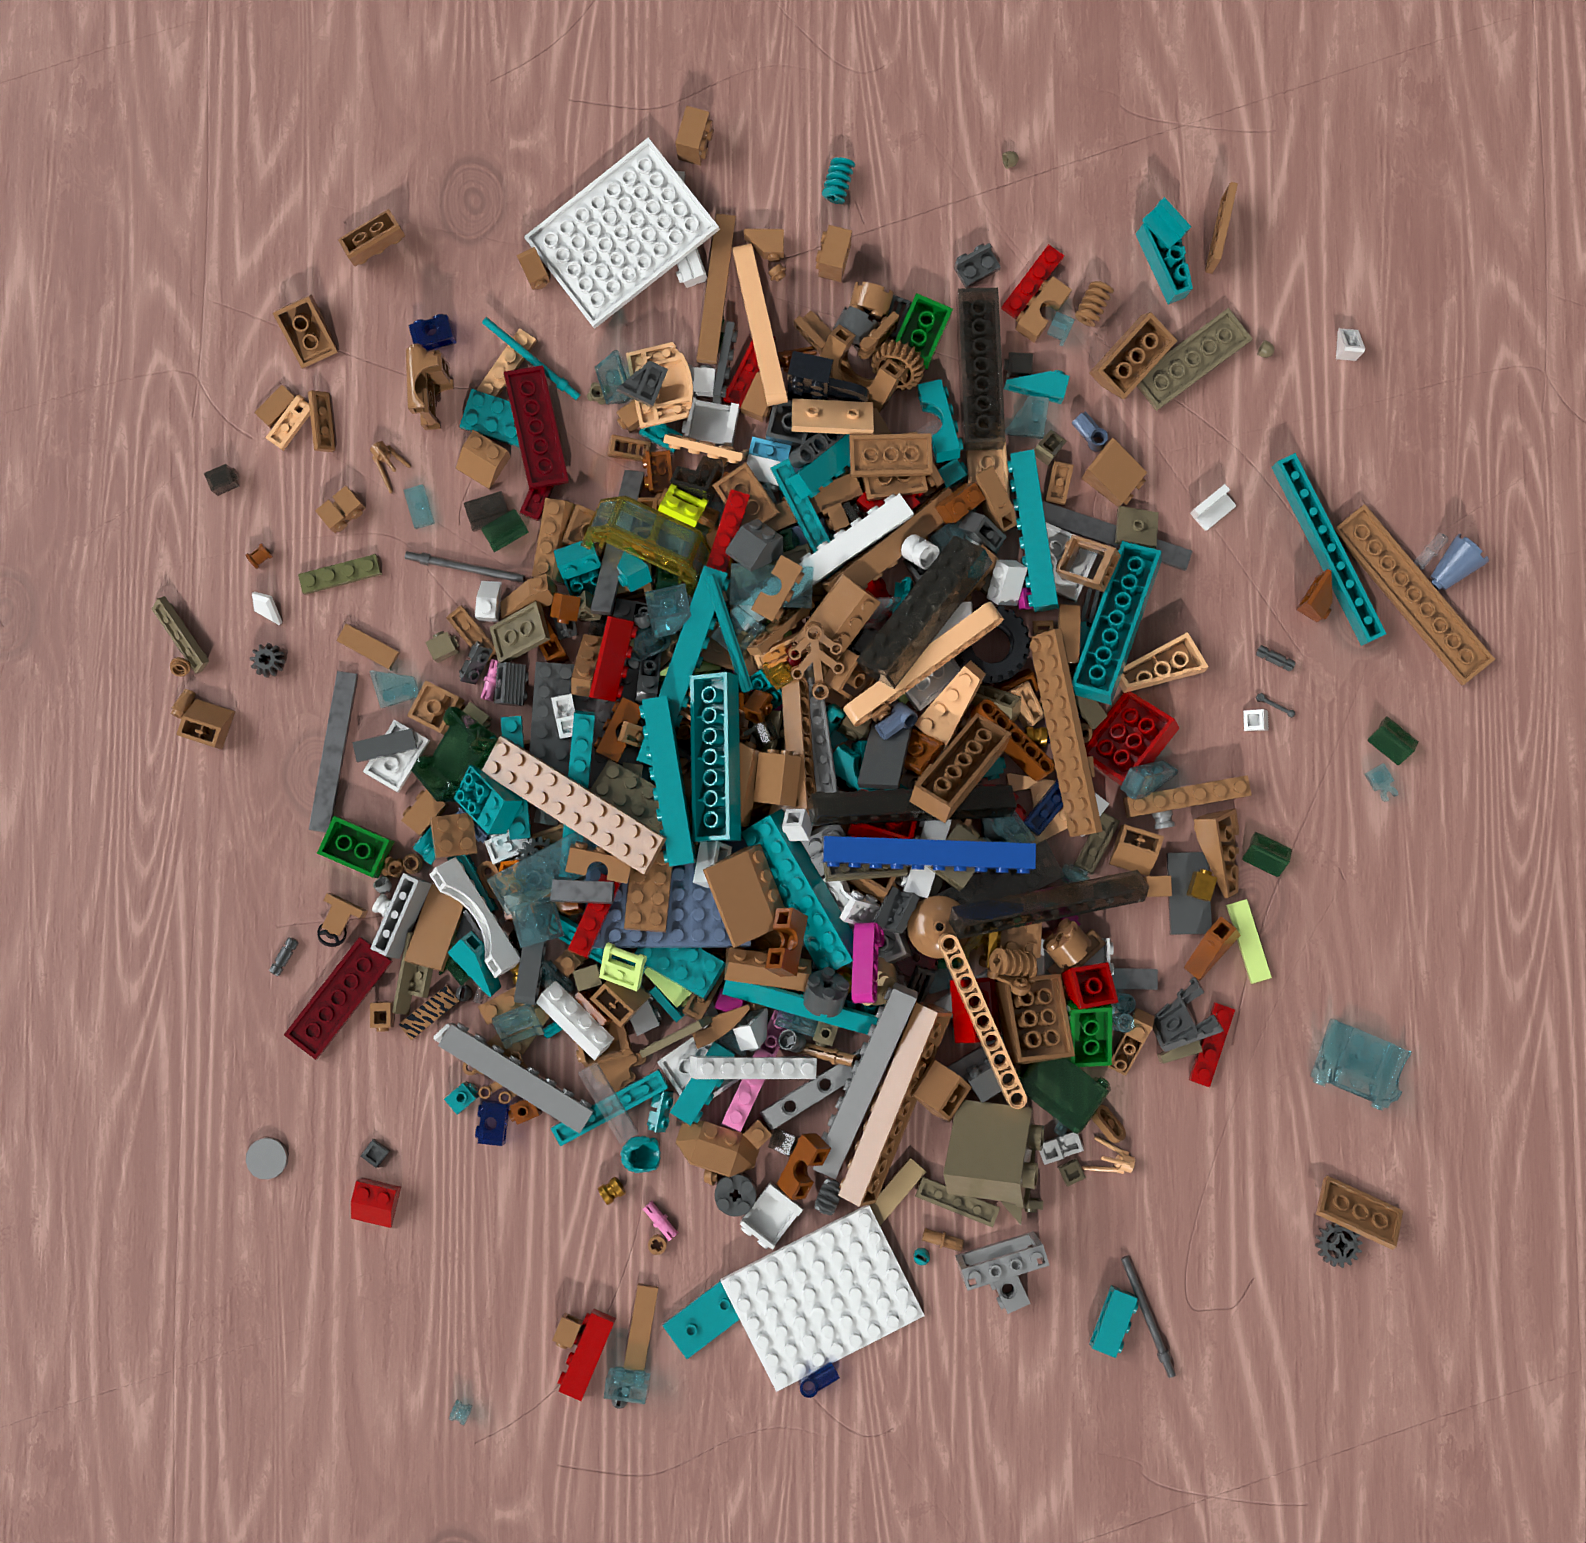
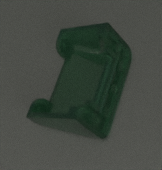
M448 707L444 713L443 721L450 727L433 755L420 756L411 771L436 801L457 802L454 796L469 765H473L482 771L498 737L460 708Z
M1068 1058L1022 1064L1016 1071L1026 1096L1076 1134L1082 1132L1111 1091L1110 1083L1105 1078H1092Z

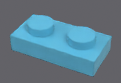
M752 437L748 455L751 454L782 462L789 458L791 446Z

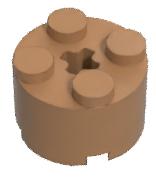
M855 282L849 306L857 308L872 316L873 320L881 322L885 316L888 317L894 292L889 289V293L884 291L885 287L877 284L862 282L861 286L859 282Z
M1068 918L1061 920L1057 927L1052 931H1047L1042 936L1044 950L1061 968H1064L1063 965L1065 964L1070 967L1078 963L1087 954V946L1091 947V940L1075 921H1070Z

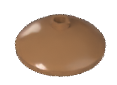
M932 896L917 904L916 909L908 920L907 931L911 943L920 953L931 958H943L938 946V938L944 933H951L957 937L963 948L969 937L970 922L966 911L957 901L945 896ZM937 923L943 924L942 931L936 930L935 926ZM946 938L943 942L944 948H951L954 943L953 939Z

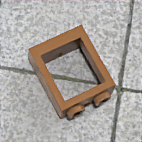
M1072 535L1070 541H1067L1065 544L1062 558L1056 564V572L1062 579L1105 592L1121 555L1114 547ZM1080 548L1104 555L1093 580L1069 572Z

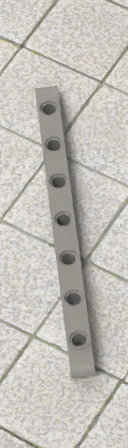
M987 970L975 976V978L987 977ZM951 992L933 1004L952 1012ZM861 1048L856 1052L852 1053V1055L862 1057V1054H859ZM841 1064L833 1065L817 1075L816 1079L809 1080L763 1109L760 1114L770 1130L775 1129L844 1086L847 1079H852L854 1075L851 1072L852 1068ZM824 1078L831 1081V1086L828 1089H822L819 1085V1082ZM789 1100L794 1101L796 1108L792 1111L786 1110L784 1107L785 1102Z

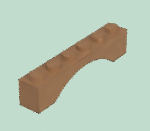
M1248 775L1129 796L1123 798L1126 818L1237 799L1251 796L1252 794Z

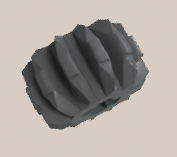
M267 643L264 647L260 644L259 651L252 650L256 655L255 657H250V660L254 662L251 668L257 669L256 674H263L264 677L268 678L270 674L277 676L276 670L283 671L280 664H285L286 661L280 658L285 654L282 651L279 652L278 646L272 647V644ZM267 657H270L271 660H268V661H270V662H269L268 664H266V663H265V661H267L266 658H267Z
M826 1179L822 1184L815 1201V1209L820 1211V1213L830 1216L835 1213L841 1199L838 1196L840 1192V1183L838 1181Z

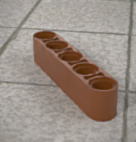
M984 699L971 710V718L978 713L1012 733L1004 752L1033 780L1040 781L1054 771L1053 761L994 702Z

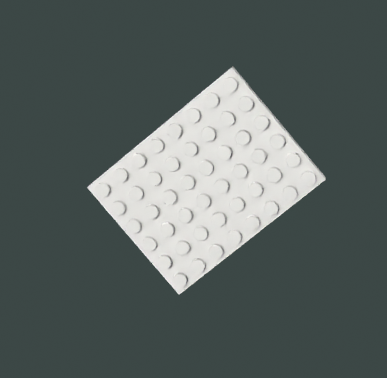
M647 138L525 235L524 238L532 248L535 247L540 259L595 329L718 232L720 228L651 140Z
M865 1205L721 1278V1283L776 1392L925 1316L870 1205Z

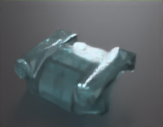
M1330 1019L1310 1077L1314 1078L1313 1082L1324 1087L1326 1083L1372 1102L1371 1107L1383 1111L1384 1108L1388 1109L1392 1102L1397 1101L1402 1094V1091L1399 1089V1078L1412 1051L1395 1046L1388 1041L1340 1023L1335 1019Z

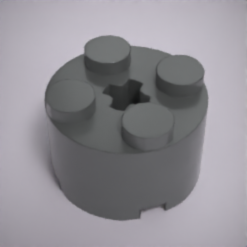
M849 306L848 310L844 307L833 330L840 324L856 335L852 345H854L855 349L859 350L862 339L868 337L873 329L879 327V324L875 319L871 322L868 319L869 315Z
M830 967L813 972L808 978L803 995L805 1008L816 1016L821 1014L827 1015V1017L837 1016L844 1007L849 991V982Z
M744 1172L731 1177L723 1176L718 1181L715 1189L716 1205L726 1215L734 1217L745 1215L752 1209L755 1203L757 1189L751 1177ZM734 1189H737L738 1193L741 1194L737 1198H734L733 1194H731L734 1192Z

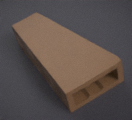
M746 740L745 743L739 741L741 826L748 827L750 824L754 803L759 752H763L756 748L757 744Z

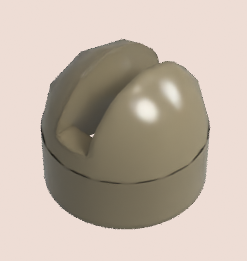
M1008 151L1002 154V161L1006 169L1012 168L1018 163L1019 157L1016 152Z
M1264 340L1257 355L1264 358L1272 356L1274 353L1273 344Z

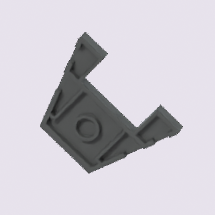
M1195 977L1189 981L1191 985L1185 991L1181 989L1177 993L1178 998L1171 1005L1167 1003L1155 1015L1152 1029L1160 1047L1165 1052L1224 1031L1214 1014L1196 1025L1187 1004L1203 994L1204 990Z

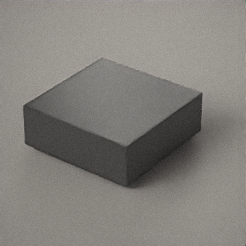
M372 1139L360 1157L375 1168H378L390 1150L377 1140Z

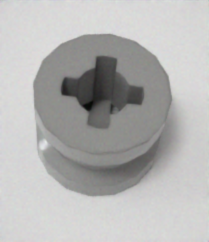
M1172 810L1152 814L1156 822L1154 825L1155 830L1175 826V822L1172 821L1171 817L1173 815Z

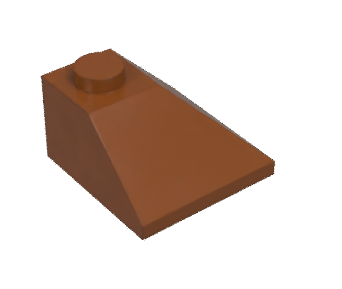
M1327 569L1316 576L1296 609L1315 622L1326 619L1332 610L1329 608L1333 603L1331 570Z

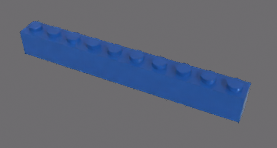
M824 836L823 863H827V867H840V863H846L850 868H861V864H869V868L881 869L882 865H891L890 869H903V866H912V870H924V866H931L935 871H945V867H954V871L961 872L966 871V868H975V872H988V869H996V873H1009V869H1016L1019 874H1030V870L1036 869V843Z

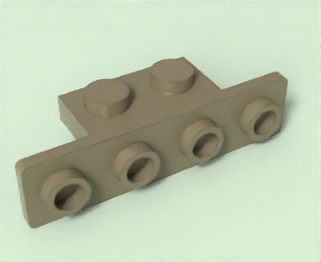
M408 932L405 940L392 1013L409 1014L412 995L428 998L433 969L404 961L414 932Z

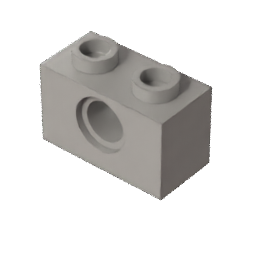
M1018 1275L990 1284L992 1291L996 1289L999 1297L996 1299L1001 1310L1005 1308L1008 1314L1031 1304ZM1005 1284H1012L1013 1288L1010 1292L1005 1293L1002 1291V1287Z

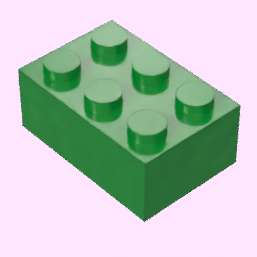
M916 293L895 342L897 343L901 340L902 344L908 343L909 347H915V352H921L920 357L924 358L923 364L925 369L928 370L949 323L953 308Z
M333 816L317 854L372 878H379L381 870L385 865L384 860L389 856L395 841L341 817Z
M1066 1000L1075 1052L1074 1057L1067 1058L1070 1067L1112 1065L1113 1008L1111 1004L1079 1010L1072 1000Z

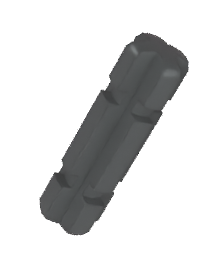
M1263 645L1257 649L1256 655L1258 657L1266 658V661L1279 667L1283 666V669L1287 671L1293 670L1296 663L1294 660L1286 659V656L1273 650L1269 651V648Z
M289 937L286 940V946L282 947L275 959L276 963H273L269 969L272 974L276 976L281 975L284 970L282 967L286 966L294 953L292 950H295L299 944L296 939Z

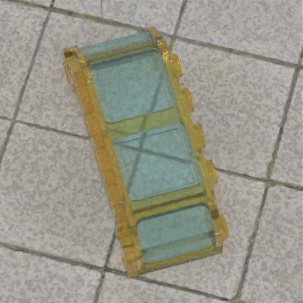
M627 496L600 500L580 545L590 550L594 542H600L598 547L601 548L606 542L679 576L678 584H681L682 581L685 582L686 586L683 593L691 597L695 593L703 567L711 553V549L700 530Z

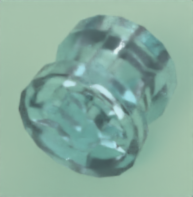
M457 1399L450 1413L449 1420L459 1421L460 1425L465 1426L473 1405H464Z

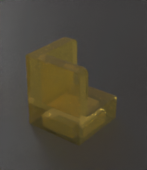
M767 662L763 663L765 676L776 690L794 680L789 664L784 665L781 662L771 668Z

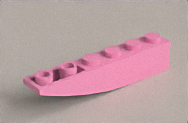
M774 1010L767 1025V1039L761 1045V1048L755 1051L753 1057H776L780 1048L778 1038L782 1031L789 1029L793 1018ZM765 1079L741 1080L721 1125L741 1132Z

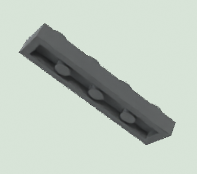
M727 321L712 394L713 403L721 404L722 397L726 398L727 394L725 380L730 378L731 367H728L729 360L733 361L735 351L732 348V344L737 342L738 330H735V322Z

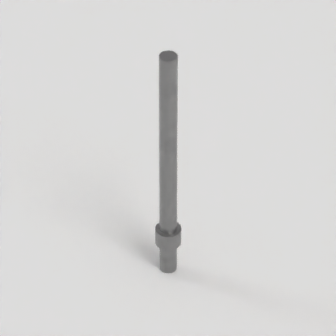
M408 551L405 553V559L420 562L422 565L429 566L432 564L521 583L524 582L525 576L522 574L433 557L431 554L423 552L422 554Z
M1124 1256L1121 1258L1135 1296L1138 1298L1137 1301L1157 1348L1158 1359L1160 1363H1163L1168 1378L1176 1376V1373L1170 1361L1172 1359L1171 1355L1164 1346L1129 1256Z

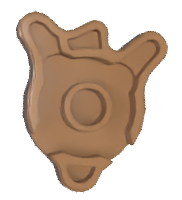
M633 1053L590 1066L593 1076L599 1082L608 1085L613 1093L636 1079V1074L632 1072V1067L644 1064L647 1057L642 1058L640 1053Z

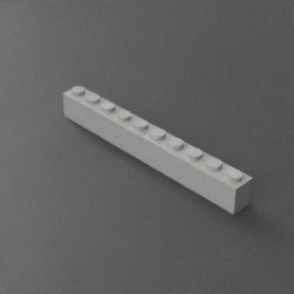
M896 982L892 988L888 987L884 999L887 1001L884 1007L880 1005L876 1017L879 1019L876 1025H871L867 1034L870 1036L868 1043H863L859 1054H862L860 1061L856 1060L851 1072L854 1075L852 1079H847L843 1088L846 1091L844 1097L840 1096L836 1103L837 1113L836 1115L831 1114L828 1121L829 1131L828 1133L824 1131L821 1138L831 1147V1150L824 1164L813 1166V1170L836 1179L917 1000V991Z

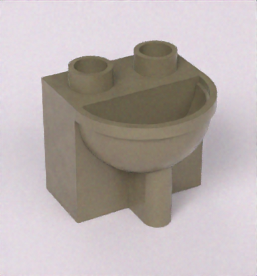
M963 1100L954 1115L943 1175L947 1193L1005 1201L1016 1205L1018 1208H1026L1030 1199L1031 1189H1036L1038 1180V1163H1035L1036 1150L1042 1151L1044 1142V1125H1036L1034 1123L1033 1109L1030 1107L1015 1109L1010 1105Z

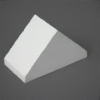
M1339 328L1336 359L1356 361L1365 352V346L1359 330Z

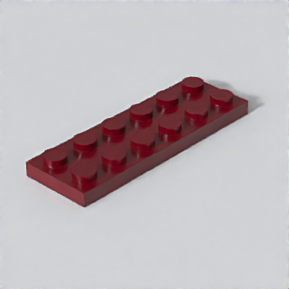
M543 365L503 372L529 490L569 483Z
M363 937L357 939L284 1033L285 1037L315 1060L321 1056L393 962L390 958L370 949L372 944Z

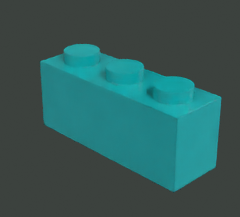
M1110 1286L1089 1343L1092 1349L1116 1358L1118 1353L1122 1352L1124 1341L1122 1340L1125 1333L1128 1334L1131 1328L1130 1319L1132 1313L1135 1314L1139 1306L1138 1298L1134 1294L1115 1286Z

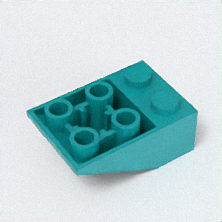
M592 537L554 550L557 567L569 594L579 596L586 589L594 595L602 561Z
M469 765L454 796L458 804L487 834H506L523 801L516 793L473 765Z

